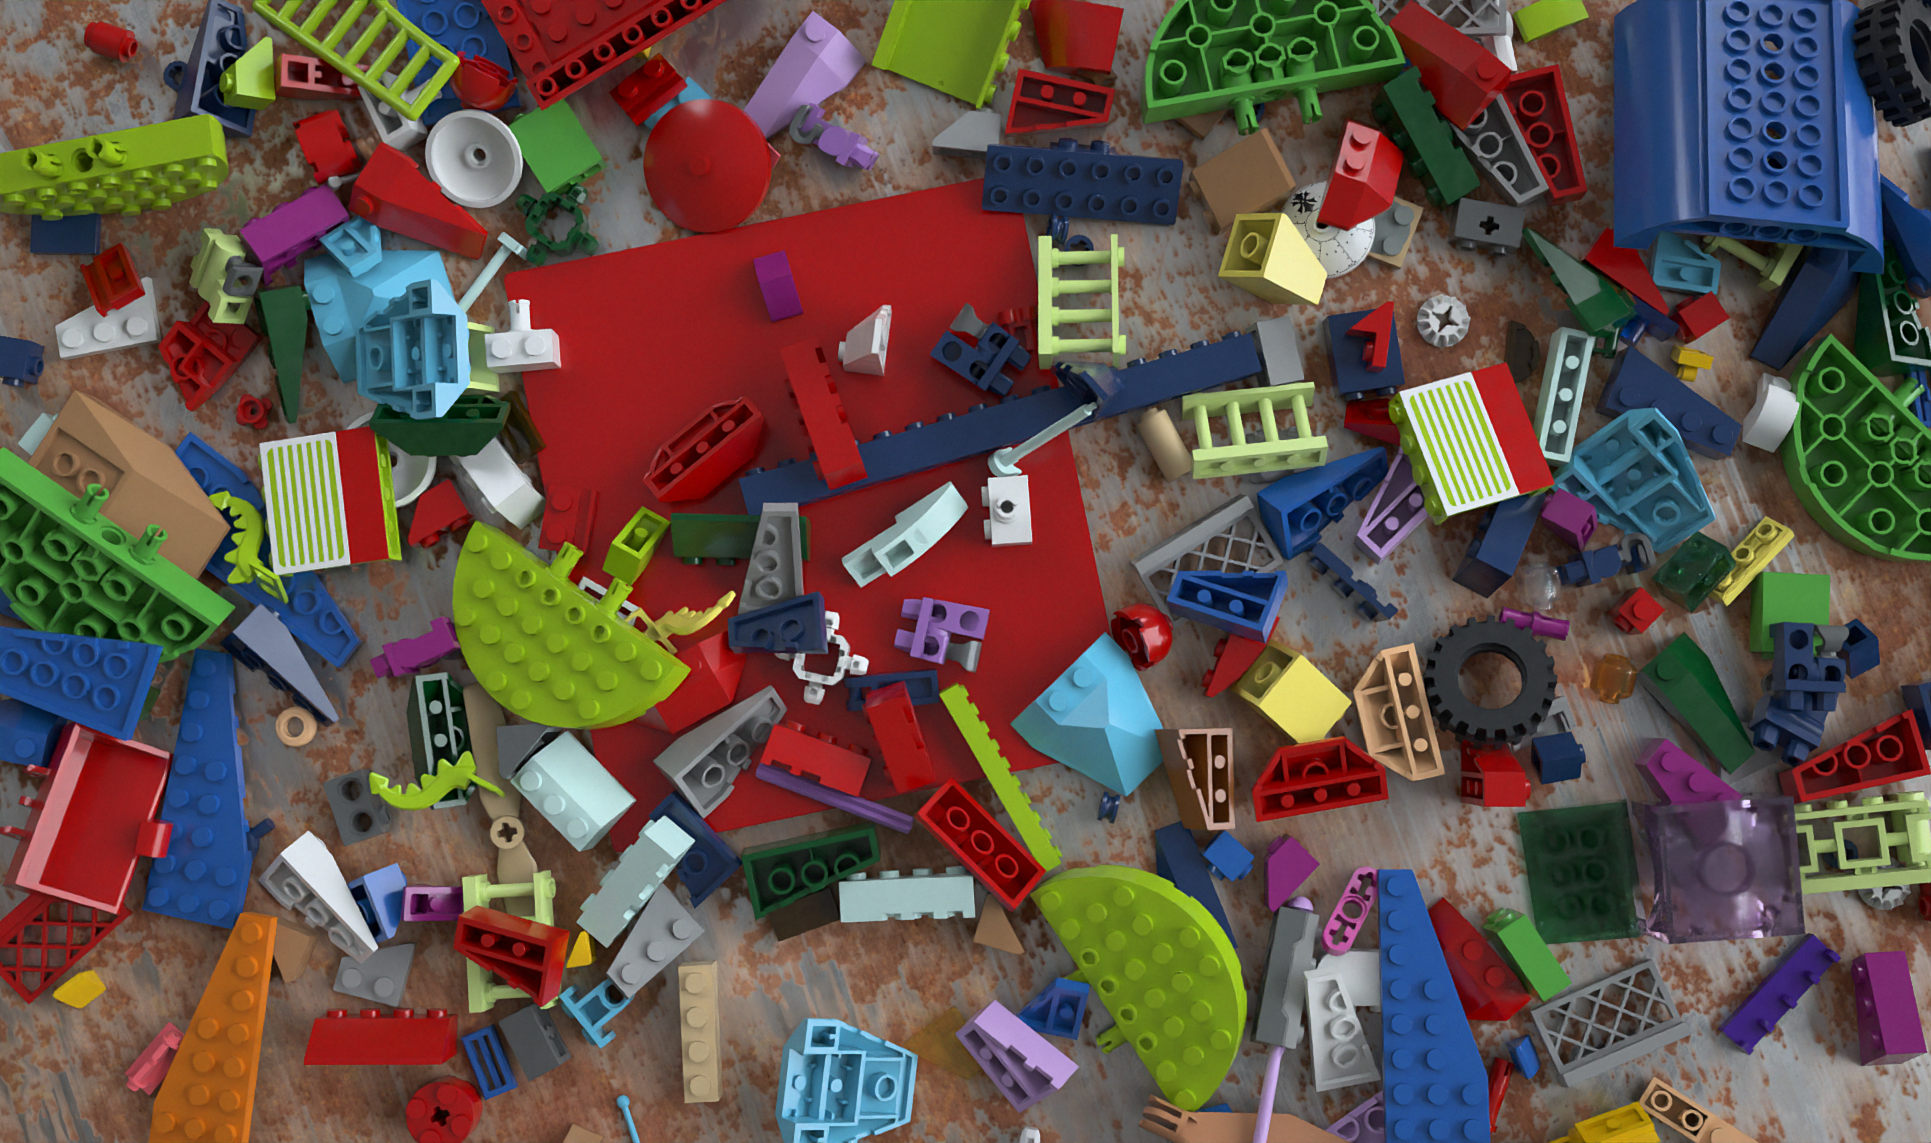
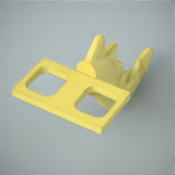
M734 591L728 592L717 601L716 606L707 608L704 614L702 611L696 613L695 610L688 612V608L684 607L676 614L668 611L661 619L654 623L643 609L639 607L624 618V620L629 622L636 616L641 617L648 625L647 630L643 634L653 641H661L668 649V652L674 655L677 649L667 639L668 636L673 633L688 635L701 629L712 621L724 608L728 607L736 594Z

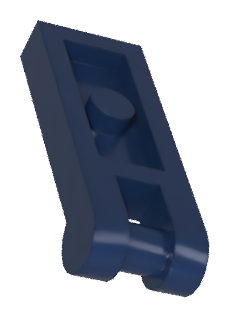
M937 669L844 677V686L848 688L849 699L846 700L847 711L863 710L862 704L866 703V698H862L861 687L871 686V691L901 681H905L912 705L940 703Z

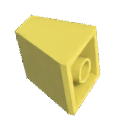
M1284 213L1236 214L1218 277L1272 304L1318 305L1327 272L1287 215Z
M1273 639L1268 641L1254 663L1229 688L1294 744L1324 739L1326 733L1335 722L1344 716L1346 709L1352 703L1304 656Z

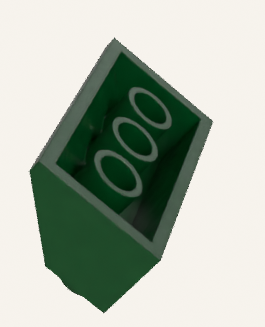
M671 513L674 556L678 559H683L684 565H703V559L716 560V565L736 566V560L750 561L760 515ZM799 516L802 562H810L811 521L807 516Z

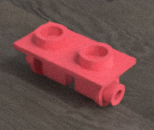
M171 1022L167 1023L125 1072L129 1079L126 1085L131 1090L137 1091L141 1088L148 1095H151L165 1079L185 1035Z

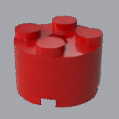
M329 109L292 123L308 164L314 169L315 173L313 175L318 185L327 183L329 177H344L357 172L356 169L362 167L351 141L344 140L350 138V135L338 110L331 111Z
M446 1075L432 1080L419 1089L406 1106V1123L411 1136L417 1143H462L478 1126L483 1110L481 1096L472 1083L456 1076ZM447 1109L450 1115L442 1116L440 1110Z

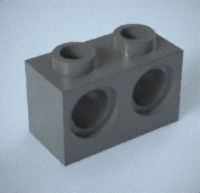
M360 769L323 783L344 846L353 845L391 831L389 824L392 823V817L388 807L385 804L382 805L379 794H371L369 783L370 769ZM353 781L357 782L361 787V794L357 799L352 798L349 794V786ZM363 813H367L372 819V825L368 831L360 826L359 820Z

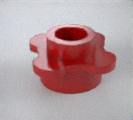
M244 394L240 398V403L237 407L236 422L241 426L250 424L259 430L265 429L268 426V411L273 407L271 400L268 398L256 399L250 394ZM253 409L257 410V413L255 415H252L251 413Z

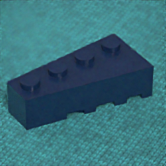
M1628 346L1617 353L1595 409L1596 413L1615 420L1628 410L1656 407L1678 430L1686 449L1716 461L1731 456L1742 427L1741 424L1632 346Z

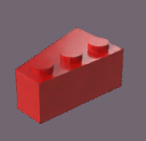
M787 720L786 725L774 724L760 763L769 766L770 764L789 771L791 774L801 775L857 797L860 795L873 760L872 757L867 756L868 749L852 743L849 744L847 749L835 744L837 741L836 737L820 731L817 737L804 733L806 726Z
M1464 739L1460 743L1461 803L1483 807H1526V800H1529L1531 795L1530 781L1526 779V772L1508 747L1503 744L1502 749L1494 750L1493 745L1482 744V748L1477 749L1473 748V742Z
M476 905L458 916L453 948L488 972L490 970L494 971L507 980V985L513 989H521L534 998V1003L543 1007L559 995L570 931Z

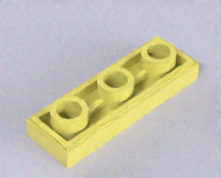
M1765 516L1699 585L1701 592L1727 607L1794 537L1792 530Z

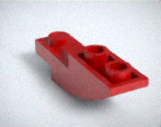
M1276 616L1266 644L1231 633L1227 634L1225 639L1219 638L1213 652V656L1217 657L1213 670L1207 668L1200 687L1205 688L1203 696L1208 698L1214 697L1242 676L1267 645L1280 617Z

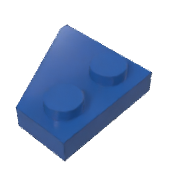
M1056 977L1016 1014V1017L1035 1032L1077 1040L1090 984Z

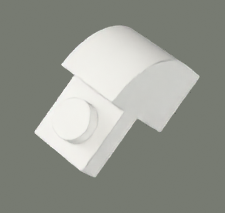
M1763 373L1757 381L1756 403L1743 420V442L1774 453L1794 422L1800 404L1796 402V394L1790 392L1791 384L1786 379Z

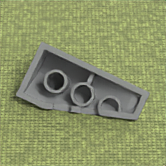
M768 686L678 738L653 762L667 781L704 819L730 795L734 789L732 782L742 768L747 770L752 762L749 757L759 743L766 742L774 724L779 723L787 708L772 686Z

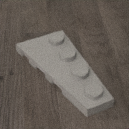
M763 503L740 598L738 615L804 596L798 503Z

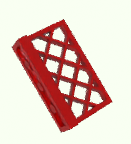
M30 894L0 921V949L3 947L17 948L16 965H4L0 961V976L30 1004L133 912L123 903L120 915L112 922L98 921V910L92 909L91 921L74 920V905L68 903L67 920H49L50 905L53 902H64ZM43 912L42 919H35ZM27 925H42V943L24 942V928ZM49 926H67L66 943H48ZM73 926L91 927V941L88 944H73ZM98 927H106L98 934ZM17 935V942H9ZM24 948L41 949V966L23 965ZM48 949H66L65 964L63 966H47ZM72 950H80L72 957ZM23 971L41 972L40 986L33 993L22 983ZM47 972H55L47 979Z

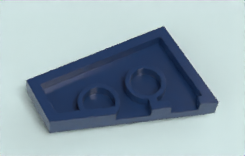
M1321 542L1315 544L1306 553L1311 558L1308 562L1310 566L1322 576L1326 573L1335 582L1332 585L1333 588L1346 599L1350 596L1359 605L1356 610L1369 622L1373 619L1376 622L1390 620L1398 612V609L1391 603L1386 607L1377 600L1376 590L1367 582L1365 583L1360 579L1357 581L1352 579L1351 577L1354 575V572Z
M817 591L728 618L729 647L735 653L828 654L824 597Z
M674 790L649 814V817L656 823L665 815L695 840L676 865L678 868L676 872L680 881H684L691 895L689 899L695 909L730 877L743 862L685 799Z

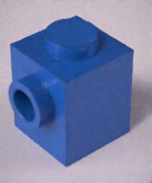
M1224 829L1219 830L1200 851V854L1210 862L1207 869L1220 881L1225 877L1232 882L1236 878L1242 880L1253 868L1250 862L1255 857Z

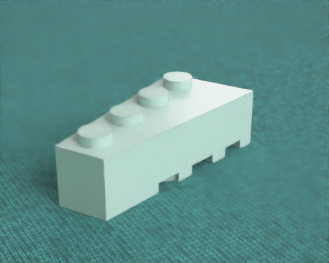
M665 815L656 823L650 820L638 834L640 838L634 846L631 844L618 859L621 863L616 870L611 869L601 880L599 885L602 888L598 894L592 893L580 907L583 914L576 923L606 948L621 935L695 842L692 837Z
M965 866L946 867V873L933 874L932 868L912 869L913 875L899 876V870L879 871V877L866 878V872H855L847 876L846 879H840L841 922L888 920V917H895V920H914L922 918L921 915H928L929 918L946 919L955 916V913H963V918L975 917L973 874L970 871L966 872Z

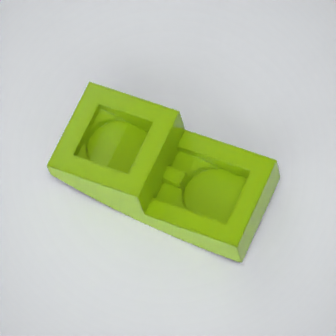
M1541 0L1512 14L1525 43L1548 37L1557 30L1582 23L1589 18L1582 0Z

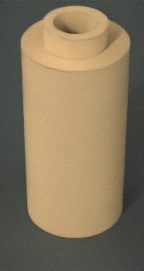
M1155 407L1139 416L1141 423L1137 425V428L1167 483L1191 472L1192 458L1165 410L1158 412Z

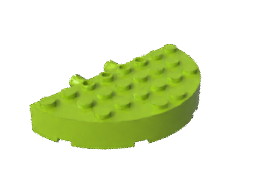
M203 114L0 153V212L41 215L43 220L53 221L60 220L63 216L87 215L91 213H120L123 216H136L141 214L142 209L151 208L152 210L159 211L171 209V204L217 190V186L227 178L228 161L222 125L210 114Z
M475 521L466 537L456 566L452 600L453 618L457 638L470 670L483 688L502 706L514 714L543 725L572 729H600L623 724L646 713V710L653 707L656 703L665 700L682 683L691 668L617 614L633 590L630 585L626 586V582L614 577L613 582L599 602L568 578L573 567L583 555V552L580 549L577 550L576 546L564 542L563 547L550 566L498 527Z
M1097 865L1096 867L1081 869L1078 867L1056 874L1041 882L1030 893V896L1079 967L1078 970L1063 979L1090 984L1117 1023L1114 1027L1096 1036L1099 1047L1106 1043V1046L1101 1051L1109 1054L1129 1041L1170 1103L1188 1112L1197 1111L1214 1094L1226 1076L1239 1051L1246 1027L1247 993L1246 989H1244L1240 973L1242 969L1235 950L1222 927L1199 901L1192 896L1189 898L1186 894L1173 887L1174 884L1137 868L1120 865Z

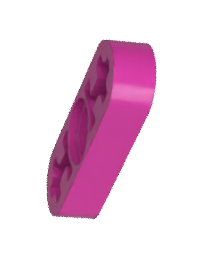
M1368 866L1358 868L1347 885L1321 936V945L1330 955L1341 956L1349 951L1377 897L1376 869ZM1367 877L1371 879V886L1367 888L1362 898L1357 893L1362 885L1361 881ZM1347 903H1353L1360 908L1361 916L1356 919L1348 918L1343 913L1342 908ZM1340 925L1347 927L1342 936L1343 942H1340L1338 946L1332 943V936L1336 935Z

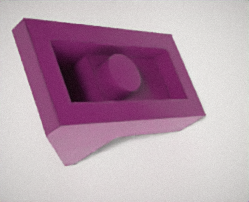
M427 884L403 886L401 921H458V916L464 913L463 886H431Z

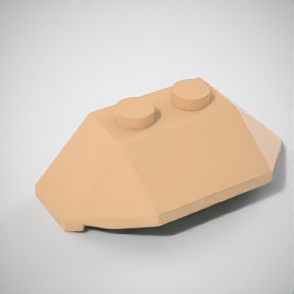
M1414 643L1380 650L1353 689L1367 753L1379 763L1411 782L1444 775L1443 762Z

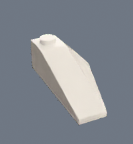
M884 304L847 332L846 342L840 341L838 361L843 362L844 371L884 376L892 314L891 305Z
M307 831L281 852L258 879L281 905L288 910H291L293 907L297 908L307 916L305 923L312 928L316 925L328 931L330 941L362 964L378 949L332 854L327 850L324 842L315 837L310 831Z

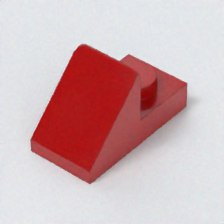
M1387 301L1345 333V335L1370 338V342L1366 341L1363 349V361H1367L1366 371L1380 373L1386 368L1394 309L1393 301Z

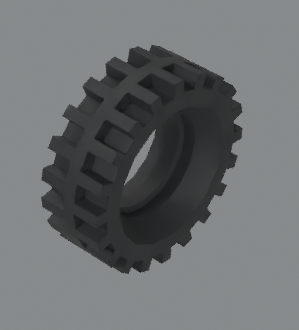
M1884 0L1859 11V19L1854 22V26L1858 33L1853 34V41L1857 44L1858 48L1854 54L1855 59L1860 61L1862 69L1859 70L1860 77H1864L1867 83V88L1865 89L1867 95H1872L1875 100V109L1877 111L1882 110L1883 119L1886 122L1892 121L1894 127L1901 126L1902 128L1931 118V7L1928 3L1922 5V0Z
M1487 615L1486 621L1477 622L1476 618L1472 617L1468 618L1466 625L1458 627L1457 624L1453 625L1449 629V634L1445 637L1440 636L1436 641L1434 650L1430 651L1428 656L1424 688L1431 717L1436 716L1440 722L1439 728L1444 733L1449 730L1455 734V741L1462 743L1465 739L1474 743L1473 748L1481 749L1483 744L1493 745V749L1498 750L1502 749L1503 744L1512 742L1513 746L1521 743L1524 736L1528 734L1532 736L1537 731L1540 723L1545 721L1555 696L1554 692L1557 684V675H1554L1553 670L1555 661L1553 656H1547L1545 652L1547 645L1542 639L1537 642L1531 636L1533 630L1526 626L1522 631L1514 627L1515 620L1507 618L1506 623L1495 622V616ZM1488 652L1500 654L1508 658L1515 664L1521 674L1522 688L1520 694L1512 703L1502 708L1485 709L1475 706L1465 698L1458 682L1460 667L1468 658L1479 653Z

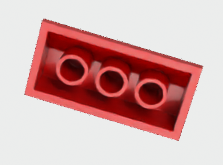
M952 777L914 815L1010 912L1015 910L1046 873V870Z
M346 1008L327 1009L326 1014L314 1020L304 1056V1065H441L457 1054L458 1014H447V1008L427 1009V1014H414L413 1008L393 1009V1014H381L380 1008L360 1009V1014H347Z

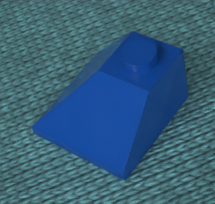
M398 863L347 883L376 944L394 937L401 919L403 886H407V879L404 873L400 871Z

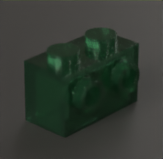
M1697 531L1682 543L1677 552L1658 569L1652 579L1665 598L1692 613L1737 564L1725 545Z

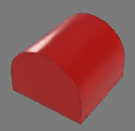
M159 819L141 820L134 846V854L165 858L168 852L173 823Z

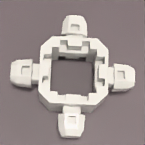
M825 611L827 642L840 645L834 677L803 671L806 654H774L778 658L790 661L791 658L794 659L792 669L798 678L809 680V686H805L804 700L807 703L817 705L823 700L825 690L822 689L823 684L836 685L844 679L846 670H850V674L864 675L867 673L869 660L854 654L853 657H849L850 645L843 636L834 634L835 629L838 630L839 615L830 611Z

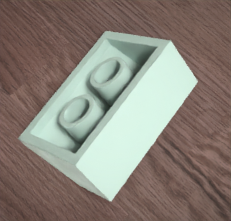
M569 731L564 732L531 757L510 781L579 852L594 848L637 801Z

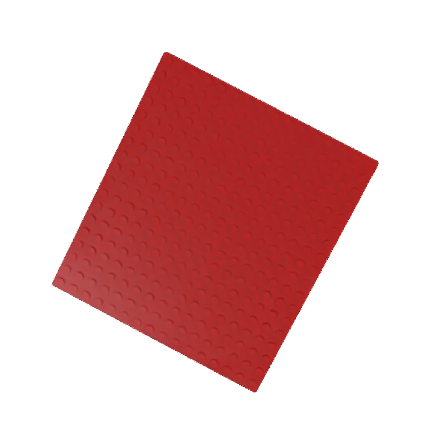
M984 178L506 274L504 284L508 302L516 300V303H519L518 300L530 301L531 329H552L559 336L561 368L521 371L530 417L546 445V448L537 453L545 498L547 499L549 483L599 491L588 556L582 555L568 576L570 581L578 586L584 576L608 590L614 576L605 572L602 568L611 543L642 506L670 522L671 513L749 515L739 479L746 477V471L759 467H764L765 471L778 468V462L790 458H796L797 462L810 459V453L803 434L808 433L806 424L799 425L793 408L799 404L796 397L791 399L784 380L788 379L789 376L779 351L780 348L814 336L818 337L855 440H860L861 444L873 441V435L891 430L892 435L905 432L904 427L912 423L923 421L924 426L937 423L936 417L947 413L955 412L956 417L968 414V408L975 405L987 403L988 408L1000 405V399L1004 398V396L991 390H983L932 357L930 353L946 330L975 348L978 343V339L975 336L964 331L956 332L950 328V325L966 302L973 307L975 315L979 320L987 325L993 321L1003 330V326L999 324L998 312L1036 305L1038 313V282L1023 213L983 210ZM785 250L803 314L772 323L759 285L753 259ZM884 304L891 305L892 314L884 376L844 371L843 362L838 361L840 341L846 342L847 332ZM1036 319L1037 331H1038V319ZM1019 327L1017 331L1019 341L1021 342L1020 346L1025 348L1027 344L1024 328ZM1038 352L1030 354L1032 359L1023 371H1020L1009 362L1001 371L1003 375L1015 382L1005 397L1018 394L1020 399L1031 396V390L1041 386L1050 385L1051 390L1059 388L1058 378L1050 369H1040ZM747 396L765 417L754 456L702 499L660 503L643 481L645 474L649 473L651 463L660 446L709 406L728 400H738L739 397ZM1068 430L1060 433L1013 464L1014 467L1022 471L1018 476L1028 475L1032 544L992 547L991 539L985 540L984 520L990 519L989 506L983 507L981 487L988 486V478L997 477L991 472L988 465L989 456L996 451L798 507L799 516H807L811 521L810 562H802L804 595L819 591L824 597L825 611L838 613L840 618L838 630L835 629L834 634L843 636L850 645L849 657H853L855 654L869 660L867 673L864 675L936 668L939 692L958 682L959 686L964 685L969 694L966 697L970 704L974 702L979 711L977 717L980 722L984 720L990 730L987 734L991 740L995 738L1000 747L998 753L1001 758L1005 756L1011 766L1008 768L1010 773L1061 763L1034 749L1010 723L1062 675L1104 632L1111 637ZM1017 444V445L1010 446V447H1012V450H1013V449H1015L1016 447H1018V446L1021 445V444ZM951 481L968 505V509L960 519L932 547L892 577L888 572H885L861 588L844 567L841 558L897 523L896 515ZM670 524L647 567L631 585L633 590L626 600L637 607H641L655 623L668 611L676 614L684 607L688 608V612L695 610L696 613L702 611L704 614L707 608L716 606L720 598L728 592L734 591L736 595L730 605L724 608L707 625L688 635L673 633L667 637L677 649V652L673 655L675 656L699 642L728 630V618L738 616V607L749 560H736V566L716 565V560L703 559V565H684L683 559H678L674 556ZM588 586L584 589L585 592L600 601L604 596ZM923 597L990 610L984 640L951 633L950 640L954 644H966L970 641L982 643L976 673L966 670L958 661L947 659L943 665L911 657L909 652L894 647L898 629L915 633L918 620L901 617L905 599L923 600ZM623 606L619 609V612L626 616H629L631 613L630 610ZM637 616L633 627L643 633L647 630L648 625L641 617ZM654 641L659 646L668 651L666 646L661 641ZM827 642L828 654H806L803 671L834 677L840 645ZM745 653L747 660L733 702L675 734H669L631 721L607 728L590 729L595 759L637 800L609 830L613 850L617 853L624 852L631 844L634 846L640 838L638 836L639 832L651 820L649 814L676 790L667 781L653 760L678 738L768 686H772L787 708L778 724L786 725L787 720L806 726L804 733L817 737L820 731L836 737L837 741L835 744L848 749L849 744L852 743L868 749L867 756L872 757L873 760L859 797L875 801L938 788L950 777L957 783L987 778L939 695L940 703L913 705L935 771L936 782L897 794L894 784L889 786L883 771V766L887 764L883 754L878 755L872 738L876 734L872 724L867 723L863 710L847 711L846 700L849 699L848 688L844 686V679L834 686L823 684L822 689L825 690V693L819 705L807 703L804 700L805 686H809V680L798 678L792 669L794 664L793 658L787 661L774 655L775 653ZM846 670L844 677L855 674H850V670ZM871 686L861 687L862 698H866V693L871 691ZM767 739L766 742L759 743L749 757L752 762L747 770L742 768L732 782L734 789L730 795L703 820L715 833L836 809V807L757 778L756 771L767 745Z

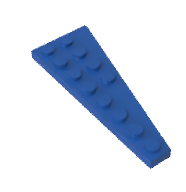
M0 626V693L123 741L132 740L163 646Z

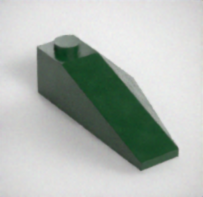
M1528 227L1522 230L1524 237L1539 261L1545 267L1551 266L1554 270L1551 273V280L1565 294H1569L1570 297L1564 301L1589 336L1605 338L1638 314L1633 308L1637 303L1626 288L1620 290L1618 286L1537 230Z
M1883 240V274L1861 272L1854 341L1856 359L1877 377L1931 370L1930 329L1928 326L1922 328L1915 310L1919 309L1920 305L1917 298L1911 299L1904 283L1907 280V275L1893 241Z
M297 284L258 288L253 295L261 332H264L265 337H269L270 343H267V355L272 368L277 371L274 380L284 419L289 424L296 423L308 320L306 311L311 310L307 291H301L300 285Z
M1685 632L1635 675L1642 685L1729 775L1756 753L1709 657Z

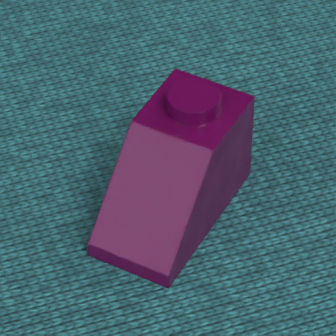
M1558 488L1554 496L1548 495L1541 506L1540 512L1542 513L1543 525L1574 550L1581 553L1598 528L1595 506L1561 488Z
M1288 834L1283 838L1280 835L1275 837L1266 847L1269 853L1263 858L1264 905L1272 912H1275L1320 865L1316 859Z

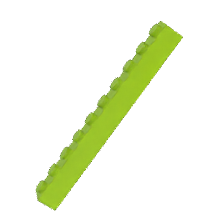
M958 682L940 691V697L1035 860L1046 872L1062 864L1060 857L1063 855L1057 845L1053 847L1049 841L1052 839V836L1048 829H1042L1039 823L1042 819L1037 810L1032 811L1028 805L1032 803L1026 792L1022 793L1018 786L1021 783L1016 774H1010L1008 768L1011 766L1005 756L1001 758L998 750L1000 747L995 738L991 740L987 733L990 730L985 721L980 722L977 714H979V711L974 702L970 704L966 697L969 694L964 685L959 686Z

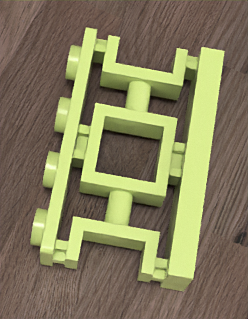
M1919 792L1897 794L1898 800L1884 801L1883 796H1870L1861 798L1862 804L1848 805L1847 800L1827 801L1826 807L1812 809L1811 803L1791 805V811L1783 812L1786 832L1788 834L1804 832L1809 860L1808 864L1792 865L1795 892L1798 895L1930 883L1931 852H1918L1914 821L1931 820L1929 799L1920 797ZM1917 808V812L1903 813L1905 827L1903 832L1886 833L1884 817L1868 816V813ZM1845 815L1844 820L1831 821L1833 839L1814 840L1811 823L1797 824V820ZM1875 825L1880 857L1846 860L1842 829ZM1907 845L1911 862L1925 861V865L1888 869L1876 868V866L1891 865L1888 849L1891 846ZM1836 852L1838 868H1853L1854 871L1805 876V873L1819 872L1817 854Z

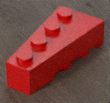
M1559 64L1510 75L1509 85L1501 94L1549 187L1543 196L1548 206L1551 207L1582 200L1588 190Z
M814 336L780 348L779 351L789 376L788 379L784 380L790 398L796 397L799 404L793 407L800 426L806 424L808 433L803 434L809 453L816 452L818 460L812 462L818 480L825 479L831 491L867 478L865 467L818 337Z
M1913 709L1897 713L1806 759L1804 763L1778 773L1786 804L1789 806L1930 775L1931 769Z

